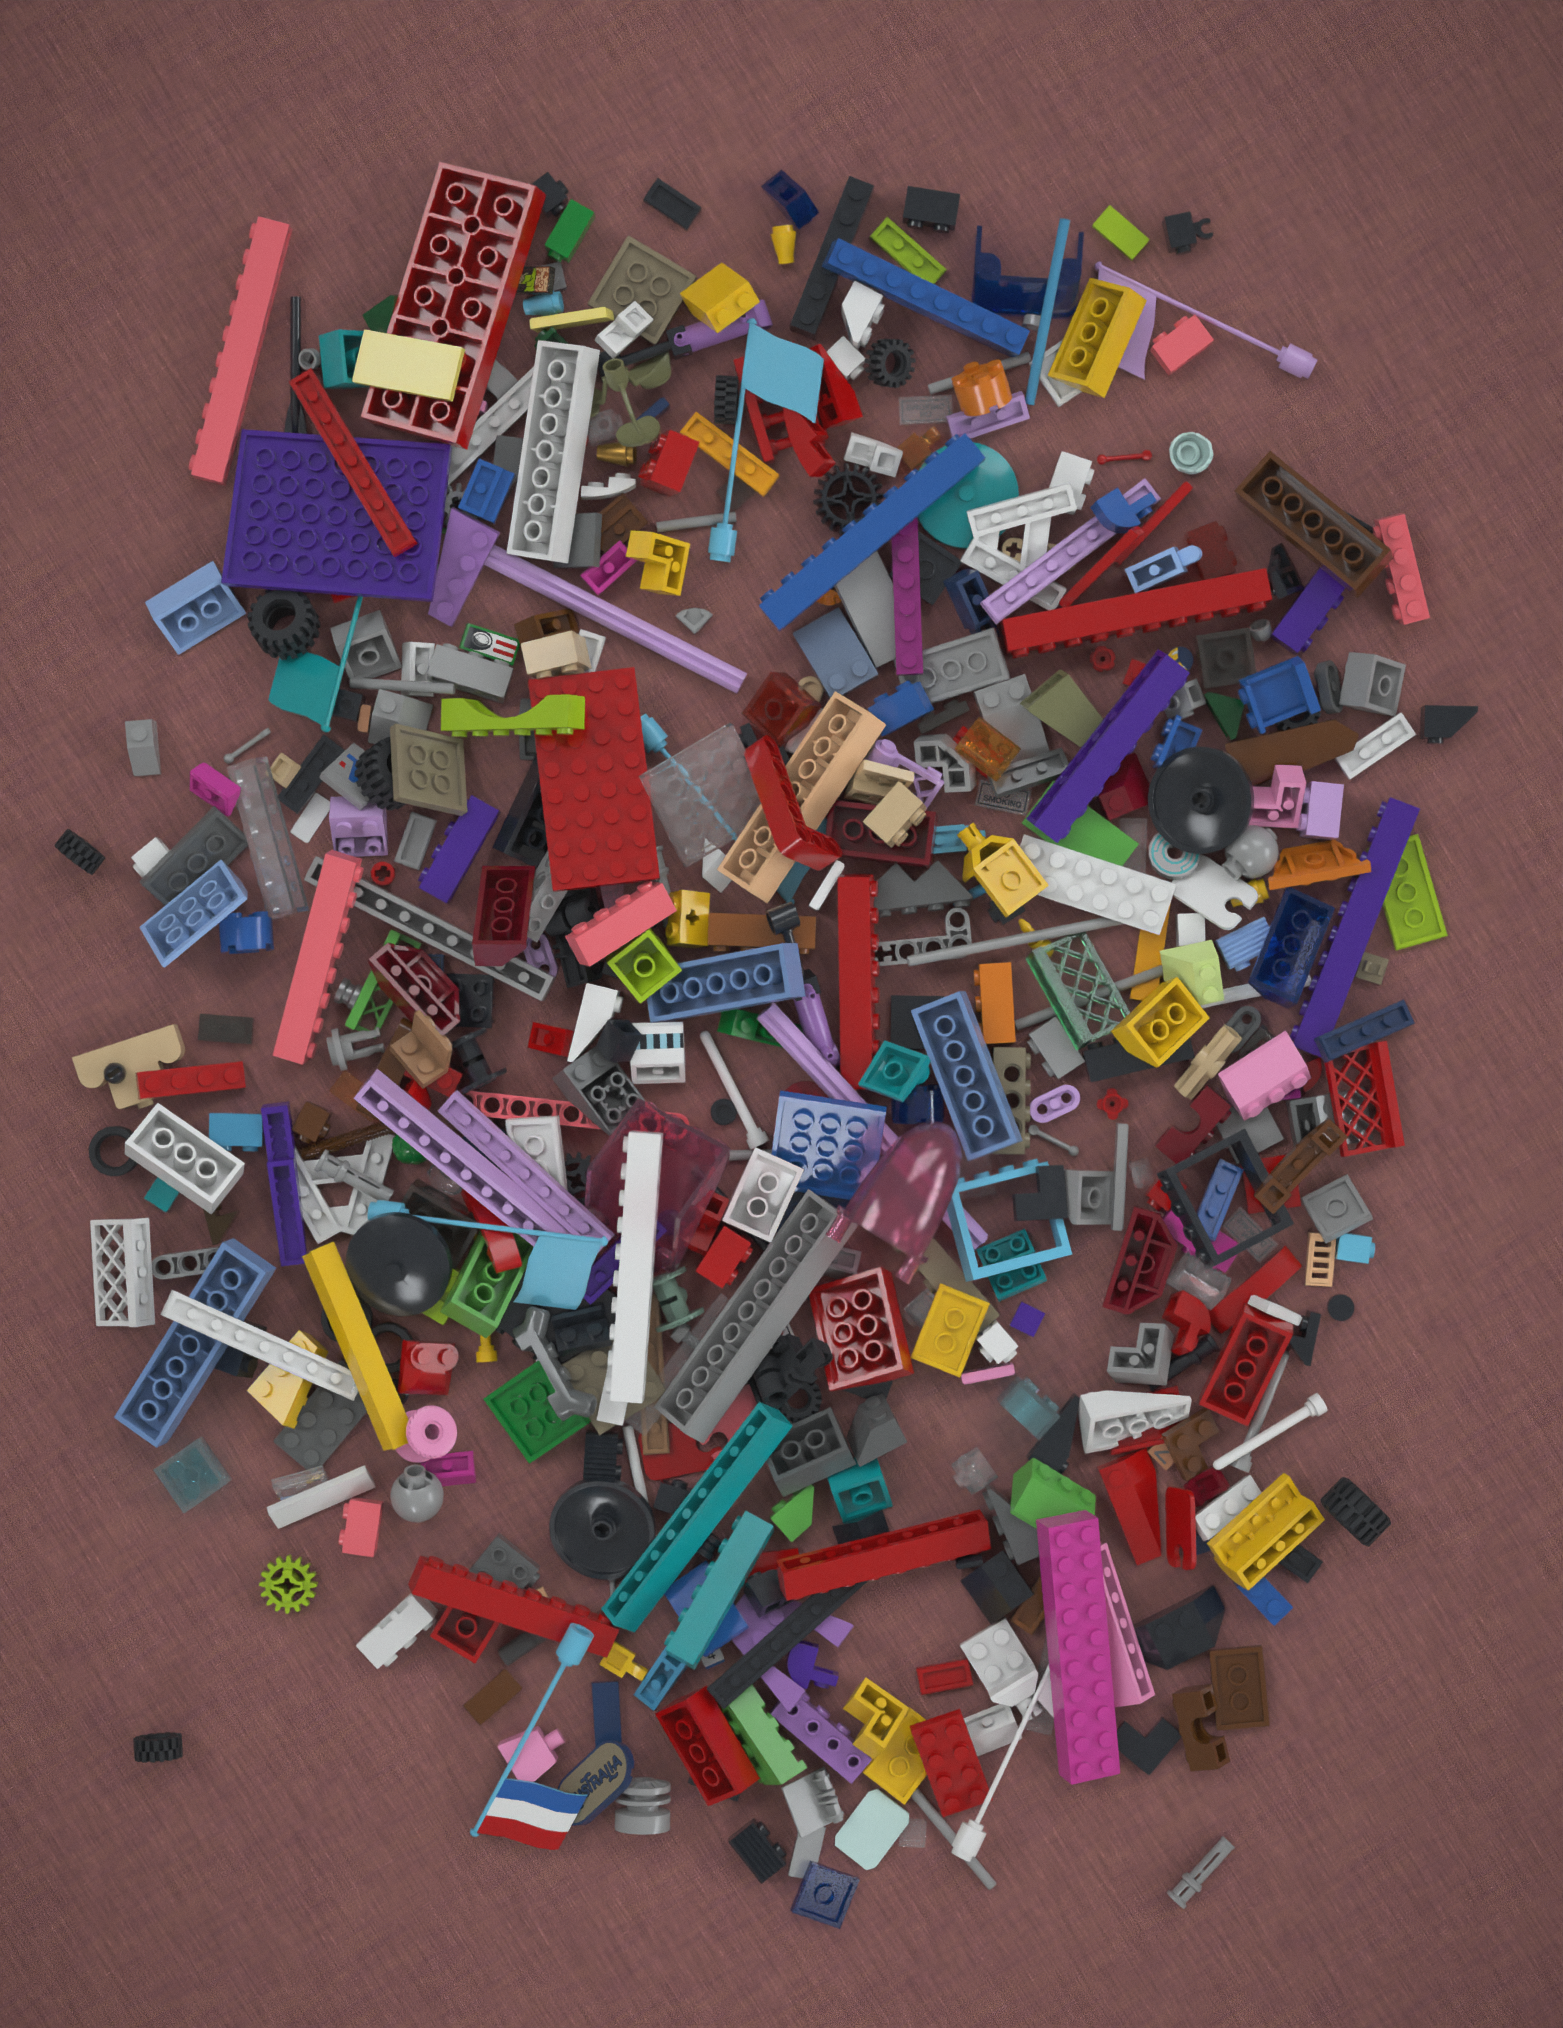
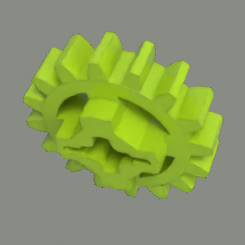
M289 1554L286 1561H283L281 1556L276 1558L277 1565L272 1562L267 1564L270 1572L263 1571L261 1573L266 1578V1580L259 1583V1586L266 1589L261 1593V1597L268 1596L270 1599L266 1604L269 1606L275 1603L276 1612L281 1607H285L286 1614L290 1613L291 1607H294L295 1611L299 1612L301 1610L300 1604L302 1603L307 1607L310 1604L307 1597L314 1598L316 1595L311 1590V1588L318 1586V1582L311 1579L316 1575V1571L309 1572L308 1568L311 1564L307 1563L303 1566L301 1564L302 1557L292 1561V1555ZM283 1568L281 1577L272 1578L278 1569ZM295 1569L299 1570L303 1574L304 1578H300V1576L295 1572ZM287 1578L290 1579V1583L295 1584L290 1590H287V1585H283ZM273 1590H276L282 1596V1599L278 1598ZM305 1590L302 1597L294 1600L297 1591Z

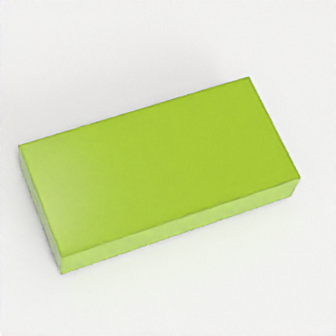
M1111 205L1106 208L1092 225V228L1131 261L1150 240Z

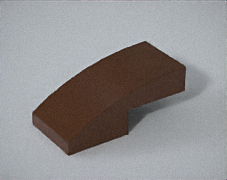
M505 1668L462 1706L480 1726L523 1688Z

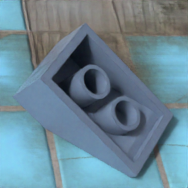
M839 607L792 633L829 699L835 691L845 696L878 677V672Z

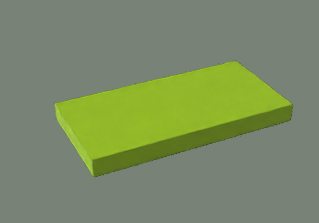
M1419 834L1409 836L1382 905L1395 951L1448 936Z

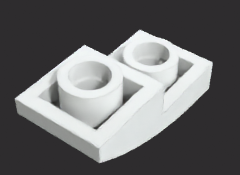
M616 473L615 477H609L608 487H604V483L588 482V486H582L581 498L582 500L612 498L635 489L637 482L636 479H631V474Z

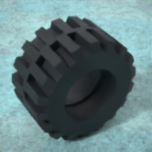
M266 590V594L264 596L259 595L256 598L258 602L252 603L250 606L252 612L248 613L249 623L247 624L252 636L266 654L269 653L272 658L276 659L279 656L281 660H287L288 656H291L292 659L297 658V654L300 652L304 655L308 652L306 648L308 646L313 647L315 644L313 639L318 638L320 634L318 628H321V624L316 610L302 592ZM290 615L295 616L293 622L287 628L273 630L274 625L281 618Z
M386 737L359 756V760L355 764L357 770L354 772L355 777L358 778V781H356L357 786L363 790L361 792L364 797L367 796L372 805L376 803L378 808L384 809L386 807L387 810L392 811L406 804L394 801L393 778L389 770L392 772L390 737Z
M1341 1477L1320 1499L1322 1506L1365 1546L1369 1547L1391 1525L1389 1517L1348 1478Z

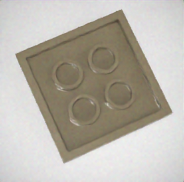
M628 235L587 304L591 308L606 307L613 311L615 321L616 317L623 310L636 301L654 319L639 336L651 344L657 345L684 301L679 293L693 284L697 276Z
M396 723L391 726L390 741L394 801L459 816L467 813L463 739Z
M612 1346L578 1353L561 1364L570 1372L572 1377L570 1382L574 1389L595 1395L597 1405L595 1412L589 1416V1419L599 1435L616 1425L597 1420L608 1368L609 1350H612ZM648 1359L645 1399L643 1403L628 1402L624 1420L661 1398L666 1391Z

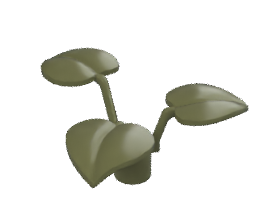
M669 353L658 355L634 367L630 372L628 368H625L624 362L621 359L608 360L603 365L605 376L602 377V392L594 388L590 418L599 413V405L605 404L607 387L609 386L613 391H621L632 421L618 429L616 433L618 442L626 447H637L655 441L660 435L661 430L658 420L652 416H644L636 420L625 389L628 382L635 387L640 385L644 389L655 388L666 383L671 377Z

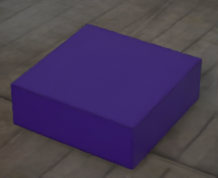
M1021 1301L1009 1325L1034 1337L1045 1313Z

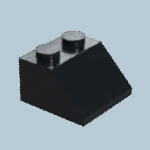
M1004 1550L961 1580L991 1625L1034 1595Z

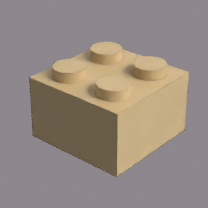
M572 630L521 643L527 675L535 679L584 673L585 670L592 669L585 638Z
M898 781L865 818L863 823L892 848L894 844L899 846L909 834L906 831L912 824L917 826L925 818L926 813L924 811L927 807Z

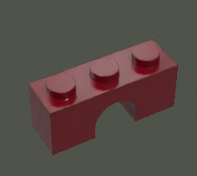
M1207 1083L1189 1103L1190 1107L1200 1116L1198 1126L1191 1131H1182L1174 1124H1171L1155 1142V1147L1175 1164L1197 1153L1195 1151L1197 1146L1201 1142L1205 1145L1215 1132L1212 1129L1218 1122L1223 1124L1232 1113L1229 1110L1232 1107L1231 1103Z

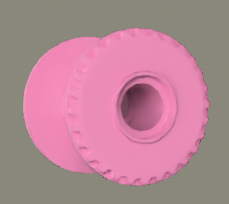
M430 1405L406 1412L409 1419L406 1426L408 1443L395 1449L403 1459L413 1463H421L429 1459L440 1458L453 1448L457 1438V1427L454 1419L445 1409Z

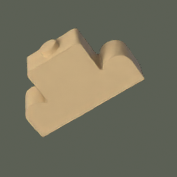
M173 1024L72 1057L81 1084L88 1088L102 1087L107 1083L104 1077V1069L108 1064H122L126 1069L125 1079L118 1084L108 1082L115 1105L118 1109L138 1105V1108L141 1109L153 1105V1099L155 1098L138 1099L135 1073L163 1070L162 1062L175 1063L181 1060L185 1053V1046L178 1025ZM117 1068L109 1073L108 1077L112 1078L121 1071Z

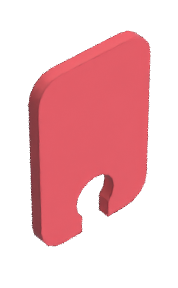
M746 1384L706 1441L701 1443L702 1445L706 1444L712 1434L716 1432L725 1434L727 1443L730 1441L757 1405L750 1384ZM717 1450L711 1455L714 1460L722 1450Z

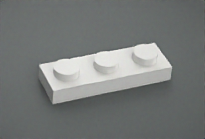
M1399 713L1357 741L1354 751L1334 759L1349 780L1415 736L1416 733L1404 715Z
M1251 1475L1243 1477L1195 1514L1196 1530L1203 1541L1209 1540L1262 1493Z

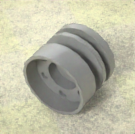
M651 1777L632 1778L629 1787L615 1799L616 1803L627 1805L615 1810V1830L621 1833L638 1835L660 1834L669 1831L670 1810L659 1806L671 1802L670 1795L665 1794L671 1791L670 1782Z

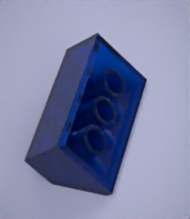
M1285 887L1248 984L1263 998L1289 1009L1296 1005L1335 907L1296 889Z

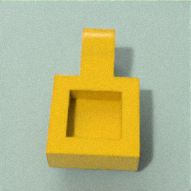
M614 1641L608 1657H603L599 1664L621 1678L625 1672H628L642 1681L648 1672L647 1668L633 1662L636 1653Z

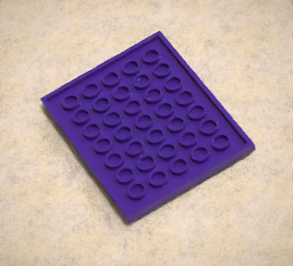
M242 429L221 583L232 587L433 602L452 446L450 444L353 437L417 542L415 546L394 558L321 435Z

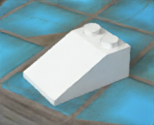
M590 983L586 984L567 1061H576L604 1029L607 1020H611L615 1012L620 1013L624 998L619 996L620 991Z
M755 1147L721 1220L768 1242H772L804 1169Z

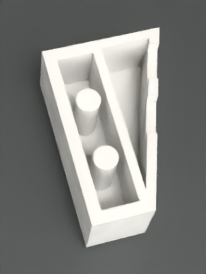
M410 1593L357 1643L356 1647L377 1669L383 1664L385 1667H388L398 1657L395 1654L402 1647L407 1649L417 1640L415 1636L422 1629L428 1630L437 1621L435 1616L438 1610L428 1599Z

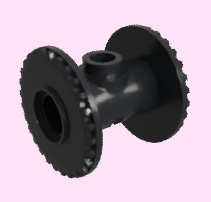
M486 1028L471 1032L451 1042L452 1050H454L461 1067L471 1085L459 1090L462 1095L495 1081L496 1078L507 1072L505 1067L492 1073L476 1041L477 1037L488 1032Z

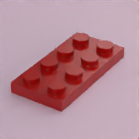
M961 1709L910 1725L912 1736L942 1816L946 1817L983 1804L990 1789Z

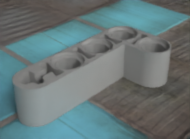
M953 908L947 912L944 920L946 936L879 942V946L882 947L883 951H891L890 945L895 944L894 954L897 961H891L892 956L883 957V962H879V966L908 964L907 959H903L899 954V949L903 944L911 945L914 949V955L926 953V945L931 941L937 942L941 949L951 948L952 943L956 939H963L966 944H971L968 913L962 908ZM959 912L963 915L964 923L961 927H953L950 924L949 919L952 913ZM965 955V956H960V957H955V958H950V959L963 958V957H966L967 955Z

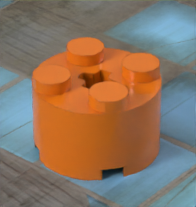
M999 359L981 365L978 362L968 363L963 366V372L951 379L959 406L966 416L990 413V407L997 405L998 409H1000L1012 399L1011 389Z

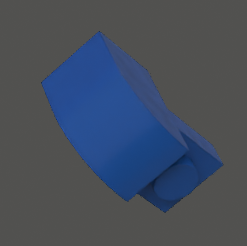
M1117 487L1095 501L1090 508L1098 521L1106 529L1115 533H1127L1131 528L1139 526L1141 524L1139 520L1153 511L1151 506L1157 500L1152 492L1129 505Z

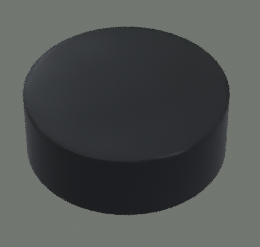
M719 1099L713 1103L710 1114L713 1121L717 1124L728 1125L735 1120L737 1110L731 1100Z
M1336 1294L1328 1300L1327 1312L1333 1319L1345 1321L1354 1313L1355 1307L1350 1297L1344 1294Z

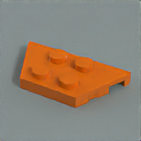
M1336 840L1282 849L1279 860L1274 866L1273 877L1268 878L1269 890L1309 885L1313 882L1324 880L1333 881L1341 877L1371 872V863L1367 859L1360 861L1356 857V852L1343 847V844Z

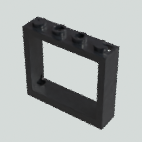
M1246 1129L1235 1132L1157 1173L1162 1184L1160 1188L1164 1193H1167L1171 1201L1172 1212L1176 1217H1179L1184 1226L1183 1233L1192 1242L1196 1250L1195 1256L1197 1259L1200 1258L1205 1269L1228 1260L1294 1224L1284 1204L1272 1214L1261 1203L1272 1226L1217 1254L1176 1173L1230 1145L1255 1192L1269 1175Z

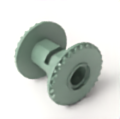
M685 1266L653 1277L652 1288L667 1322L655 1328L657 1332L680 1326L704 1313L703 1307L689 1311L686 1304L687 1292L677 1284L675 1277L687 1271Z

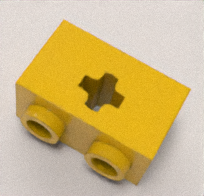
M688 890L670 892L669 897L677 911L668 916V924L665 930L667 945L686 948L708 946L710 893Z

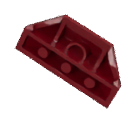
M387 943L367 960L380 989L412 1023L414 1013L420 1010L424 1016L427 1015L433 1020L435 1029L442 1036L446 1035L460 1022L458 987L423 949Z
M1134 1206L1102 1307L1129 1315L1162 1296L1178 1245L1161 1214Z

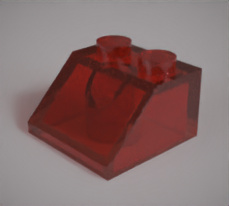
M770 672L742 714L761 733L770 736L777 746L780 747L807 728L822 705L788 673Z

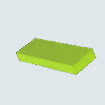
M888 217L869 237L903 269L930 283L935 284L947 271L946 268Z

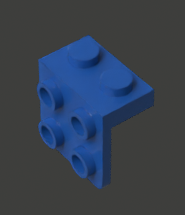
M1179 715L1174 716L1172 719L1169 718L1168 721L1166 720L1160 734L1164 736L1163 742L1155 746L1150 760L1154 761L1152 768L1158 769L1168 757L1180 750L1196 747L1202 729L1181 721L1182 717Z

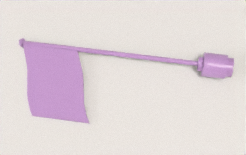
M1101 261L1095 264V270L1097 272L1099 270L1098 280L1129 287L1147 300L1120 361L1119 368L1145 380V357L1154 327L1157 297L1278 355L1276 361L1280 362L1278 368L1299 378L1303 376L1308 379L1318 360L1312 357L1313 354L1291 343L1288 348L1283 346L1280 351L1101 265Z

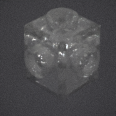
M978 1447L962 1455L951 1464L956 1472L952 1477L961 1490L966 1487L971 1495L984 1489L989 1483L998 1478Z

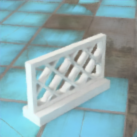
M149 1218L90 1220L96 1326L139 1327L154 1325L155 1312ZM100 1225H103L109 1233L105 1240L101 1237ZM122 1225H123L124 1240H123L122 1237L118 1234V1231H119V1229L121 1228ZM113 1239L119 1245L115 1253L109 1247ZM104 1252L110 1258V1261L106 1267L102 1263V1255ZM123 1252H125V1266L119 1260ZM114 1266L121 1272L117 1279L110 1273ZM125 1278H126L127 1293H126L125 1290L121 1287V1284H122V1282L124 1281ZM105 1279L112 1286L108 1293H106L103 1286ZM116 1292L122 1298L118 1306L112 1300ZM107 1305L113 1312L109 1320H105V1308ZM126 1305L128 1306V1319L122 1313Z

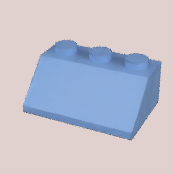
M211 561L145 602L153 620L178 655L246 614L231 587L221 583L222 573L214 561Z

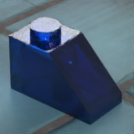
M782 169L761 186L783 215L798 229L811 222L819 214L807 192Z

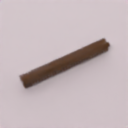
M380 1121V1123L377 1122V1124L374 1123L371 1126L368 1125L367 1127L365 1126L326 1140L323 1139V1141L320 1140V1142L317 1141V1143L314 1142V1144L311 1143V1145L308 1144V1146L305 1145V1147L302 1146L300 1152L304 1160H309L310 1158L321 1156L325 1149L329 1153L336 1152L337 1150L339 1151L340 1149L342 1150L343 1148L345 1149L373 1138L394 1133V1131Z

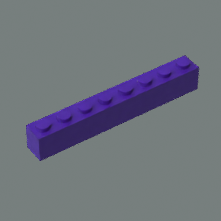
M1158 649L1026 819L1056 843L1060 839H1064L1069 834L1074 821L1084 815L1088 807L1087 805L1092 798L1102 792L1106 780L1119 770L1120 762L1136 748L1137 741L1141 735L1151 729L1155 717L1159 712L1164 711L1168 707L1173 694L1185 685L1187 676L1190 673L1170 656Z

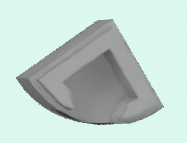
M689 608L682 610L675 617L692 633L696 634L713 614L705 609Z

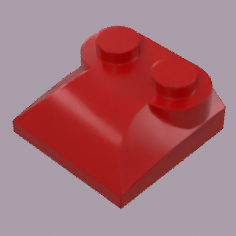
M403 1340L398 1393L448 1395L452 1368L455 1367L459 1358L455 1343Z

